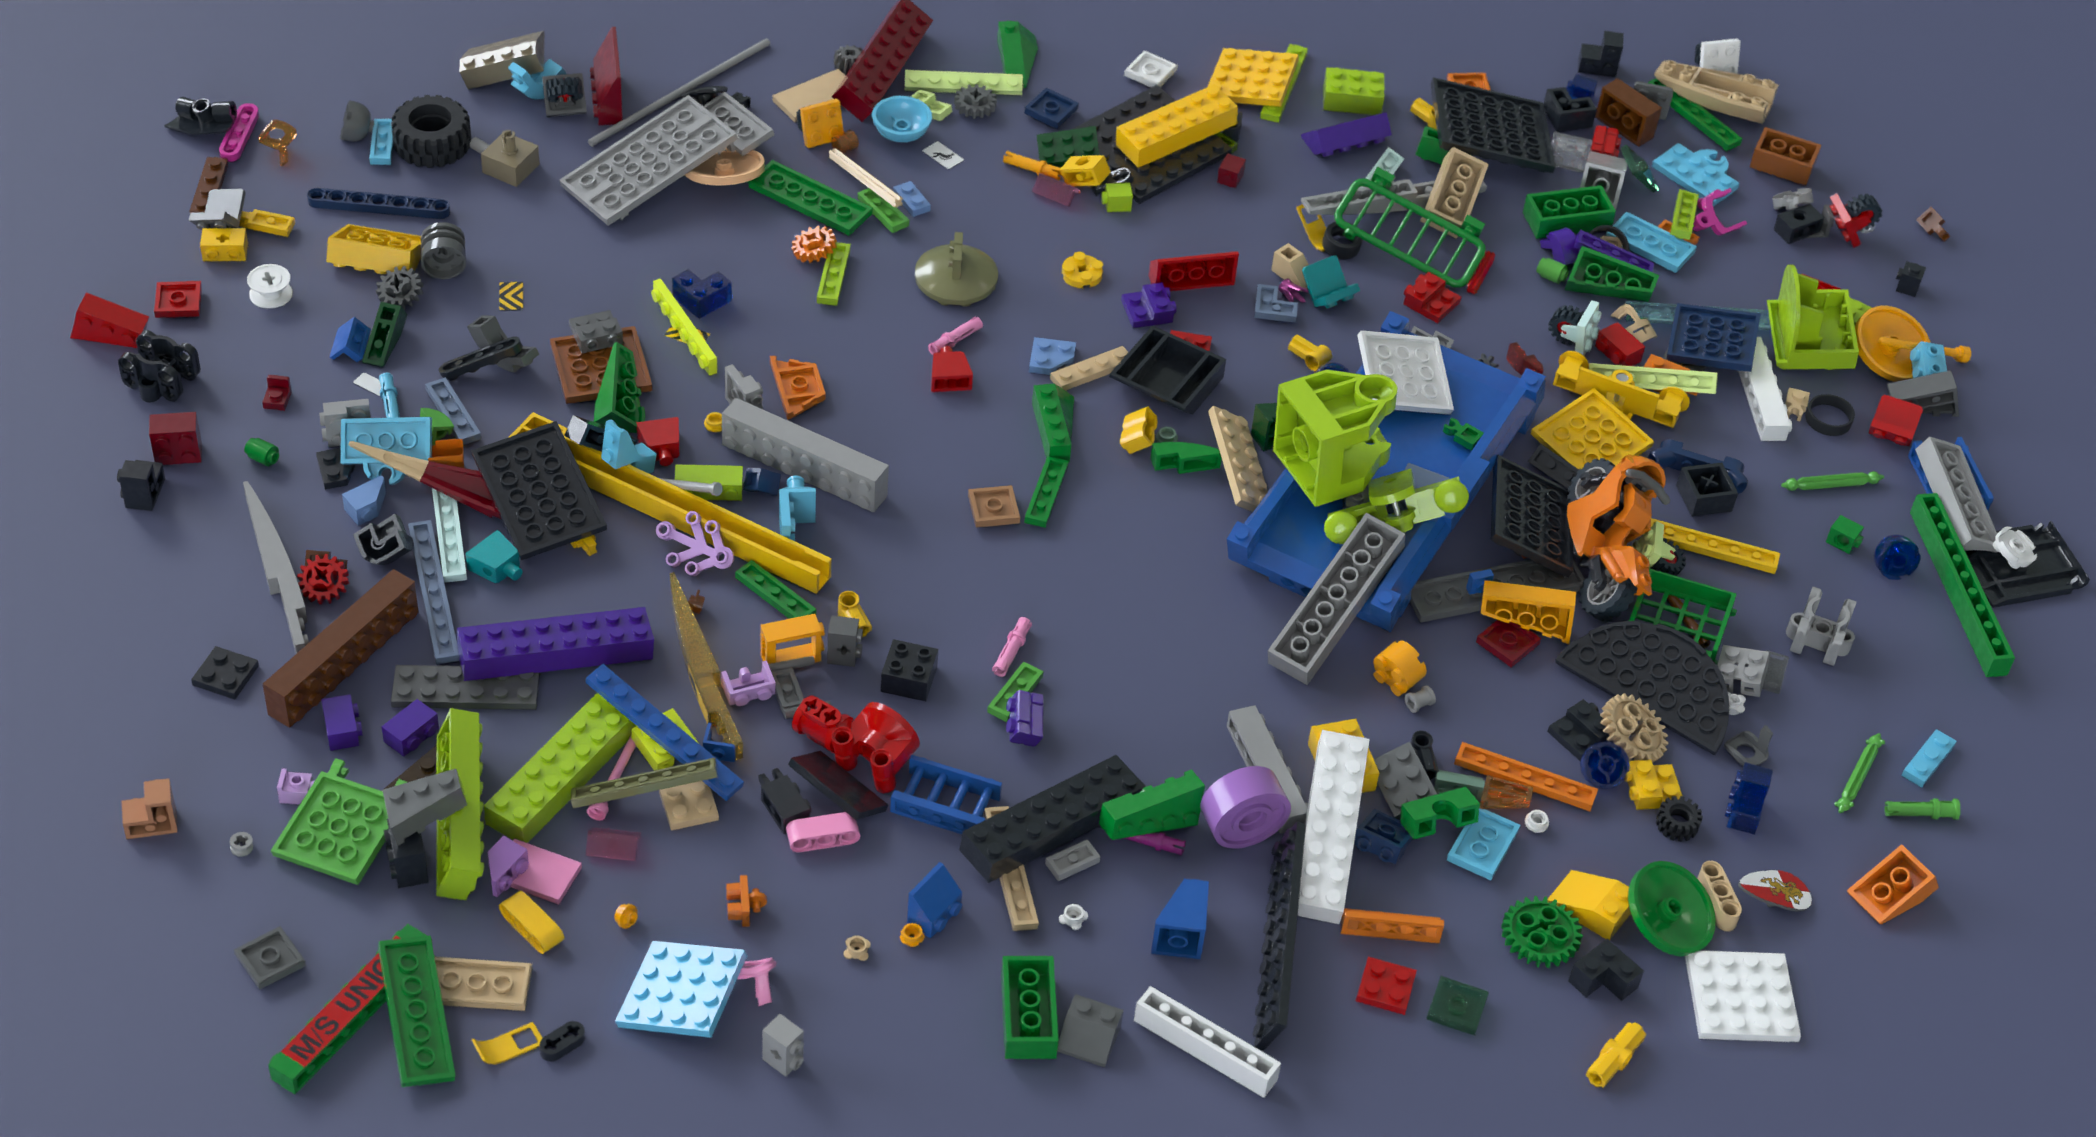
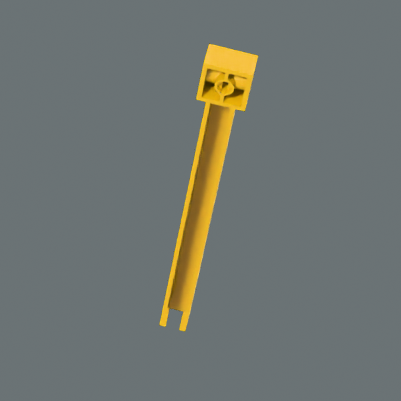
M532 412L509 437L552 423L553 421ZM558 424L563 435H565L567 428ZM564 436L589 488L662 522L668 521L677 529L694 536L692 527L686 522L685 518L688 512L695 511L701 516L700 523L707 543L714 546L711 534L705 530L706 522L714 520L720 524V534L724 546L730 548L734 556L747 562L753 560L764 570L815 594L831 578L832 558L628 464L615 470L601 459V451L579 445ZM696 515L691 517V522L696 520ZM715 524L710 526V531L715 529Z

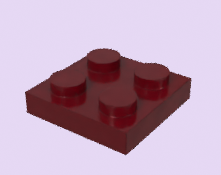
M1497 620L1477 636L1476 643L1512 668L1540 645L1541 638L1530 630L1520 628L1521 625Z

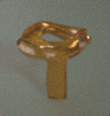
M274 119L262 130L258 136V141L263 145L279 150L280 166H284L288 163L287 146L296 137L297 130L284 121ZM272 129H281L285 132V135L280 139H274L269 136V132Z

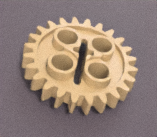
M1625 693L1621 696L1617 694L1605 703L1606 705L1602 707L1603 712L1600 714L1604 718L1601 724L1606 726L1603 732L1610 735L1607 740L1614 742L1613 748H1619L1620 755L1626 753L1629 761L1634 758V760H1652V763L1664 755L1663 753L1667 751L1665 746L1668 745V742L1665 738L1668 737V734L1662 732V730L1666 727L1659 724L1661 718L1654 716L1656 711H1650L1648 703L1643 705L1641 698L1635 701L1633 695L1627 697Z

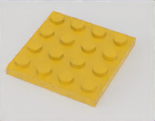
M1223 48L1208 87L1216 84L1234 103L1281 107L1298 64L1299 56L1298 54L1288 52L1278 53Z
M1595 388L1531 430V435L1543 446L1577 469H1582L1587 462L1591 463L1593 459L1600 460V458L1609 460L1616 466L1626 455L1639 456L1651 448L1654 440Z

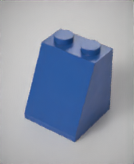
M1184 879L1156 919L1151 954L1201 959L1206 931L1209 881H1201L1199 879Z

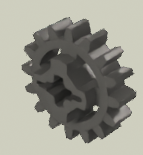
M976 84L973 87L968 85L967 89L961 87V91H956L954 104L955 109L959 110V114L965 113V117L971 115L973 119H976L978 116L983 118L984 115L990 116L991 112H995L997 99L996 94L992 93V89L986 90V86L980 88Z
M403 266L401 270L395 267L394 272L387 270L388 275H381L382 282L376 283L379 288L376 290L380 302L399 305L404 310L405 305L408 304L412 307L413 300L419 301L417 295L423 294L421 288L424 285L419 274L415 273L412 268L407 270L406 266Z

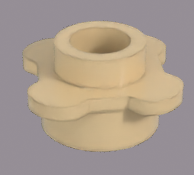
M853 936L846 940L847 949L844 951L846 959L854 958L860 961L868 959L867 949L870 948L869 940L861 936Z

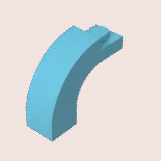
M548 59L544 64V71L531 75L514 62L508 67L513 74L511 77L514 79L511 85L532 99L544 98L542 76L567 74L561 66L551 59Z

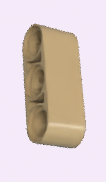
M1706 861L1702 864L1697 879L1711 898L1715 911L1716 926L1723 931H1732L1736 928L1741 915V905L1723 867L1718 862Z

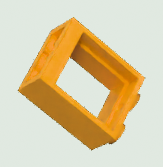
M816 614L761 624L762 661L767 660L768 664L813 656L815 663L821 662V652L824 651V643L821 636L825 635L823 623L818 622ZM811 637V643L776 650V644Z

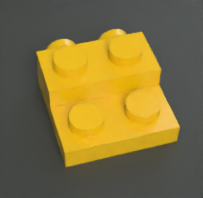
M1652 760L1628 761L1627 767L1623 770L1624 781L1628 782L1629 797L1634 801L1636 810L1658 809L1662 802H1665V799L1670 798L1671 800L1672 796H1677V800H1679L1680 796H1682L1672 764L1653 765Z

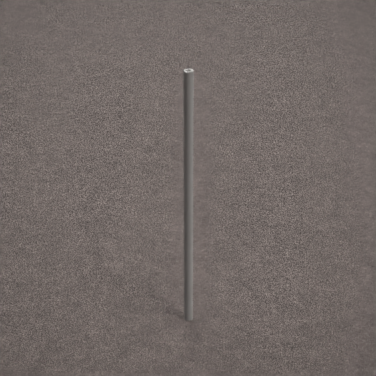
M765 38L588 140L591 147L597 145L679 98L683 93L698 87L770 45L769 39Z

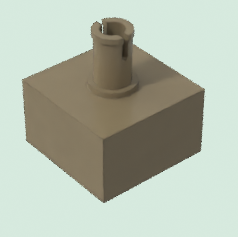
M505 130L481 153L482 173L517 187L540 165L538 145L516 137L514 131H512L511 135V130Z

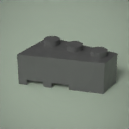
M1951 370L1887 384L1888 396L1920 405L1923 408L1922 413H1932L1933 416L1952 414L1953 417H1959L1957 386Z
M457 769L382 790L390 829L397 846L404 843V839L415 832L421 833L426 830L425 826L437 819L441 821L467 806L463 785Z

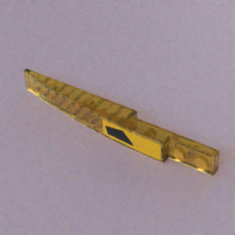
M672 572L670 573V593L675 625L683 659L695 696L706 723H712V727H716L718 735L722 734L723 743L735 745V760L743 758V742L717 688L720 687V670L676 575Z

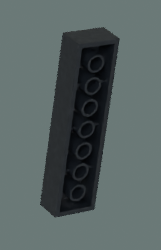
M1114 755L964 830L959 851L982 877L990 883L1002 877V875L1099 827L1102 803L1129 793L1132 795L1138 794L1146 786L1117 755Z

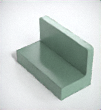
M1439 770L1435 777L1434 789L1437 794L1467 787L1480 803L1485 780L1481 777Z

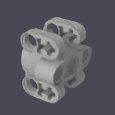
M1812 587L1804 612L1792 614L1786 628V635L1793 640L1790 651L1801 655L1802 649L1806 645L1826 652L1823 663L1834 666L1837 656L1848 655L1854 642L1855 635L1847 627L1857 601L1845 600L1837 622L1815 615L1822 591L1819 588Z

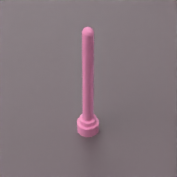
M631 736L608 781L621 777L636 747ZM608 801L589 805L587 814L594 820H604L609 811Z

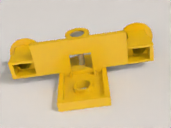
M1566 351L1559 357V367L1556 371L1553 385L1580 395H1584L1595 388L1630 420L1636 414L1674 428L1680 412L1687 410L1690 405L1688 395L1680 388L1666 387L1659 394L1636 387L1632 374L1626 370H1615L1610 376L1589 370L1588 360L1579 352Z

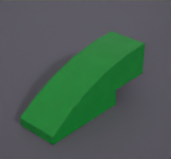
M1186 442L1152 443L1150 459L1155 471L1176 468L1178 474L1218 469L1221 467L1222 457L1219 449L1210 446Z

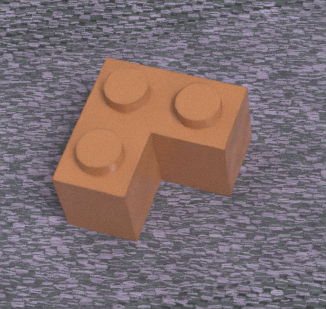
M169 778L144 782L145 798L122 801V820L126 839L178 832L176 806Z

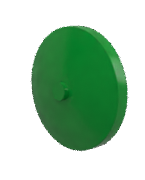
M1656 861L1646 865L1633 876L1628 890L1629 908L1638 929L1651 944L1661 951L1674 956H1687L1688 954L1700 951L1708 945L1715 932V911L1708 892L1690 871L1672 862Z

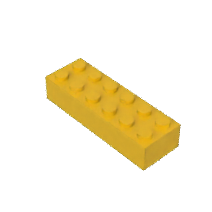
M1214 84L1117 126L1116 146L1139 168L1236 125L1238 106Z

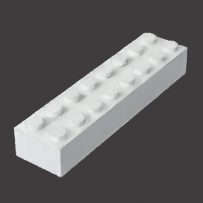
M1326 730L1321 732L1305 821L1306 831L1297 916L1339 924L1345 906L1370 739Z

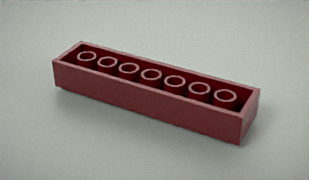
M899 0L891 8L831 97L838 99L840 105L863 122L872 113L875 105L880 102L933 22V19L911 0Z

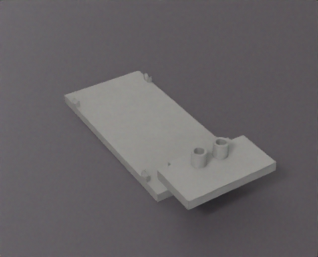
M723 92L704 106L687 95L559 181L565 190L609 226L619 218L623 221L625 216H629L628 212L716 153L720 156L721 152L726 151L727 148L732 153L737 151L744 156L773 137L774 131L726 92Z

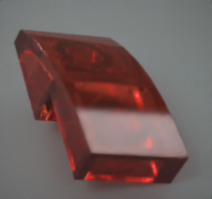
M1517 342L1509 344L1506 359L1520 375H1523L1526 368L1543 374V365L1534 354L1526 356L1525 351L1521 349Z

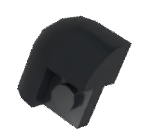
M393 514L378 525L370 523L353 534L361 555L372 564L386 565L392 563L414 549L413 538L407 535L402 520L397 514Z

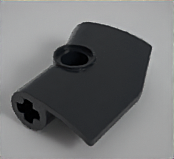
M182 96L178 98L175 104L178 117L164 126L190 135L227 133L232 128L237 117V107L234 101L214 102L211 105L209 100L205 98L194 100Z

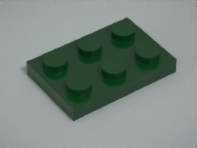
M1096 126L1037 134L1039 160H1044L1049 165L1061 167L1071 156L1100 155Z

